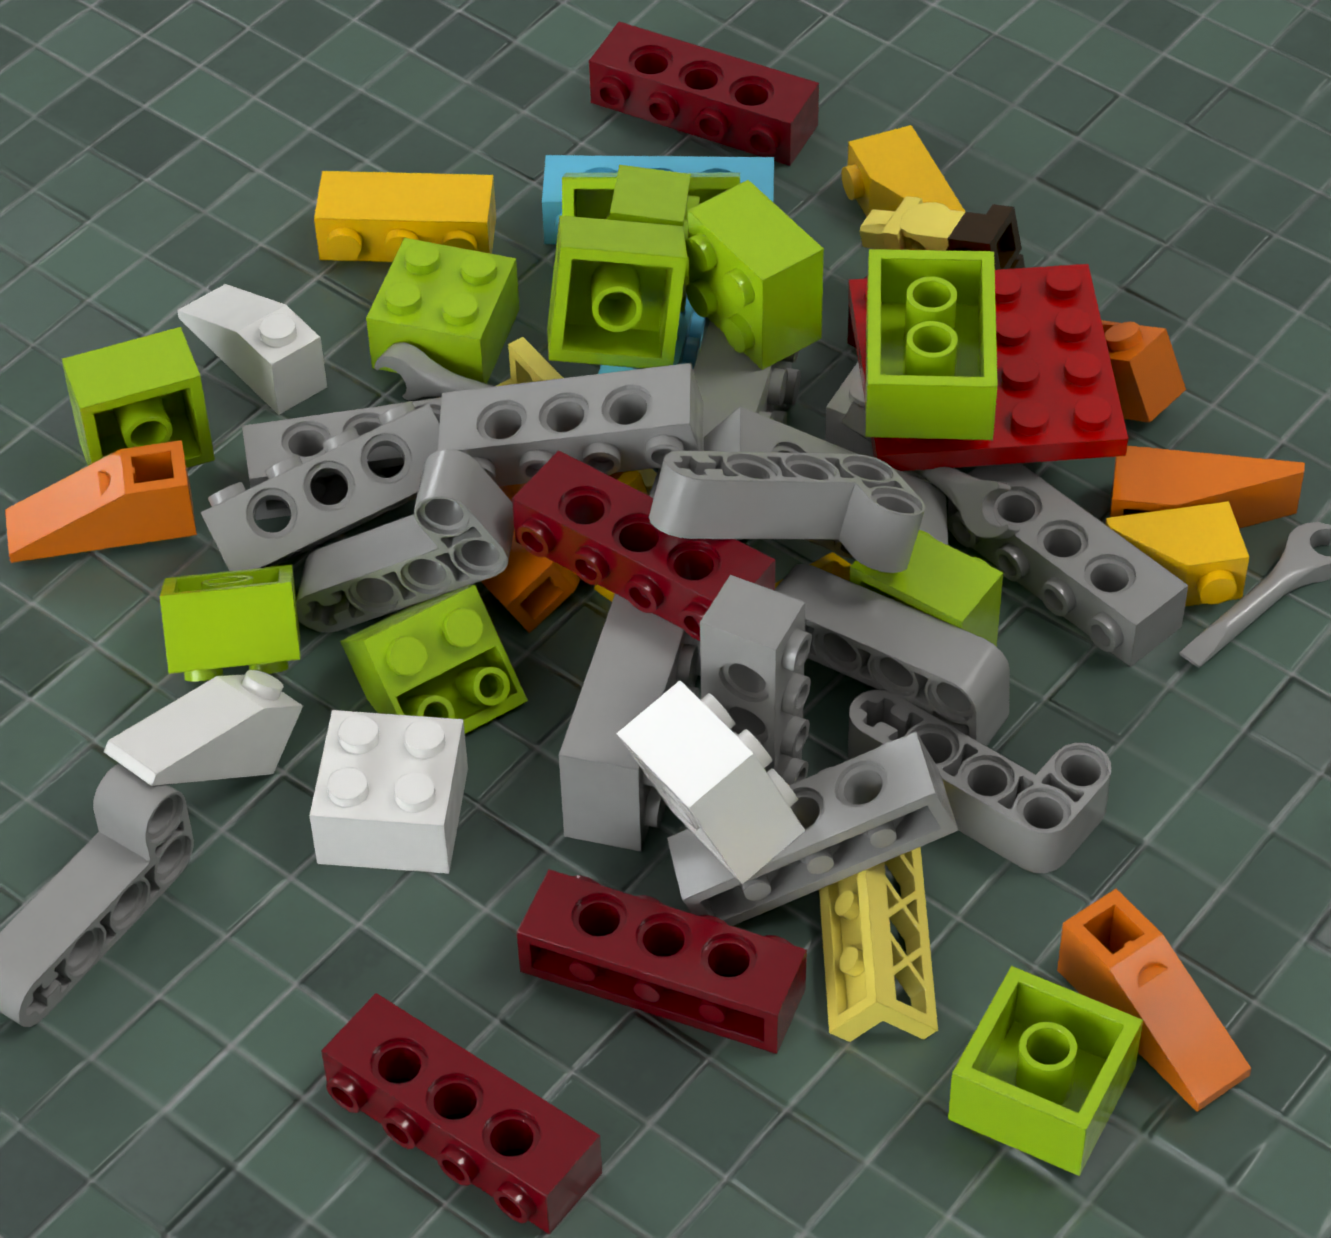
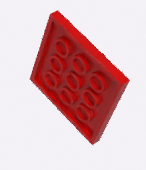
M1089 264L995 270L997 398L993 440L871 437L874 458L887 463L899 471L1126 456L1128 435ZM868 278L848 280V301L865 406Z

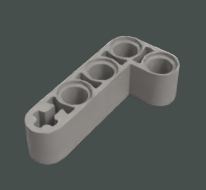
M449 449L434 452L428 456L424 463L413 515L319 548L308 555L305 560L296 597L299 622L307 628L318 632L340 631L502 573L508 565L514 535L512 501L470 455L458 450Z
M674 451L666 454L649 520L658 530L671 536L687 539L839 540L861 564L881 572L896 573L902 572L908 567L926 506L922 499L890 465L867 455Z
M797 564L775 588L777 592L806 602L805 632L812 635L808 659L879 690H886L897 694L985 746L990 743L1008 719L1010 696L1009 664L1004 654L986 639L808 564Z
M886 690L863 692L854 698L850 705L849 760L876 749L886 742L897 740L916 731L940 771L958 831L1025 870L1033 873H1048L1060 868L1099 825L1106 814L1111 779V761L1107 754L1099 747L1088 743L1065 745L1035 775L892 692Z
M120 763L116 764L106 773L96 789L93 800V809L99 832L0 932V1013L23 1027H31L39 1023L180 876L186 868L194 848V839L183 793L167 784L151 786Z

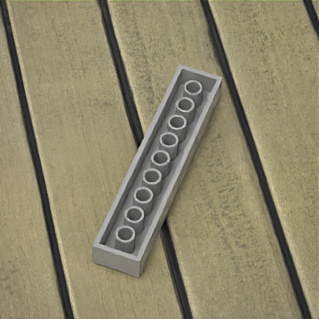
M710 321L693 369L704 403L703 451L704 437L740 406L787 425V412H783L785 404L795 405L800 387L801 371L792 368V363L796 362L799 351L761 370L744 352L739 353L735 351L727 341L725 334ZM660 468L649 495L654 498L661 472ZM617 594L614 595L559 752L564 837L641 852L649 826L660 827L666 803L616 733L678 681L683 682L699 698V688L694 686L697 677L701 676L700 641L692 638L684 629L653 613H645L638 610L628 600Z

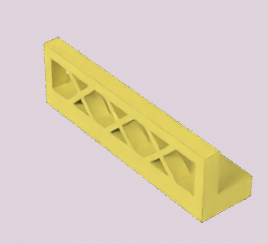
M918 847L819 889L829 1033L848 1042L853 1041L882 1021L923 1040L938 1031L921 847ZM885 865L900 885L901 897L886 877ZM890 920L905 941L906 954L890 932ZM894 975L910 997L911 1006L896 1000Z

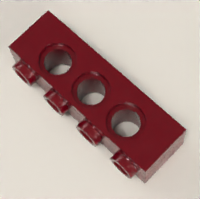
M620 21L589 60L591 103L760 157H774V161L791 166L818 126V82Z
M559 450L512 498L515 542L521 544L529 553L537 557H546L571 570L584 582L591 585H599L628 600L638 610L645 613H653L684 629L688 635L700 641V621L730 575L775 591V559L736 539L678 538L658 530L649 520L654 498Z
M548 869L517 930L519 967L522 973L775 1054L780 1049L806 989L807 949L794 946L779 936H762L730 926L723 920L711 915L698 916L666 906L650 896H634L611 889L582 875L570 876ZM597 934H607L605 936H593ZM670 954L671 956L661 957L657 955ZM733 974V975H737V976H735V977H723V976H721V975Z
M377 993L367 1001L321 1050L327 1082L326 1088L337 1104L351 1113H358L360 1110L379 1122L387 1135L400 1146L406 1149L417 1147L437 1160L443 1172L456 1183L463 1186H469L472 1183L494 1198L497 1206L516 1222L526 1223L530 1221L543 1231L551 1234L602 1174L599 1134ZM402 1078L412 1079L401 1084L391 1083ZM453 1114L468 1115L467 1117L458 1120L446 1119L448 1116ZM509 1150L525 1151V1153L513 1157L501 1155Z

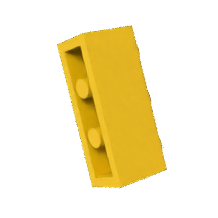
M322 171L314 215L319 260L393 262L404 238L492 254L496 225L493 175Z

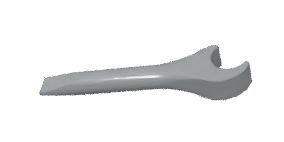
M405 342L391 345L377 359L374 366L377 371L382 367L391 368L402 376L407 387L403 398L406 400H416L423 397H442V393L495 387L459 376L434 362L417 347Z
M853 401L841 423L871 442V437H865V409ZM950 467L914 470L915 473L938 487L952 501L960 512L966 527L976 536L1003 540L1011 538L1020 531L1018 525L1006 524L1001 526L994 515V505L997 498L1002 493L1011 489L1007 483L981 480Z
M1313 522L1296 527L1289 534L1285 550L1269 575L1179 652V655L1200 668L1284 595L1302 586L1331 579V556L1321 555L1313 549L1320 545L1329 546L1331 525Z

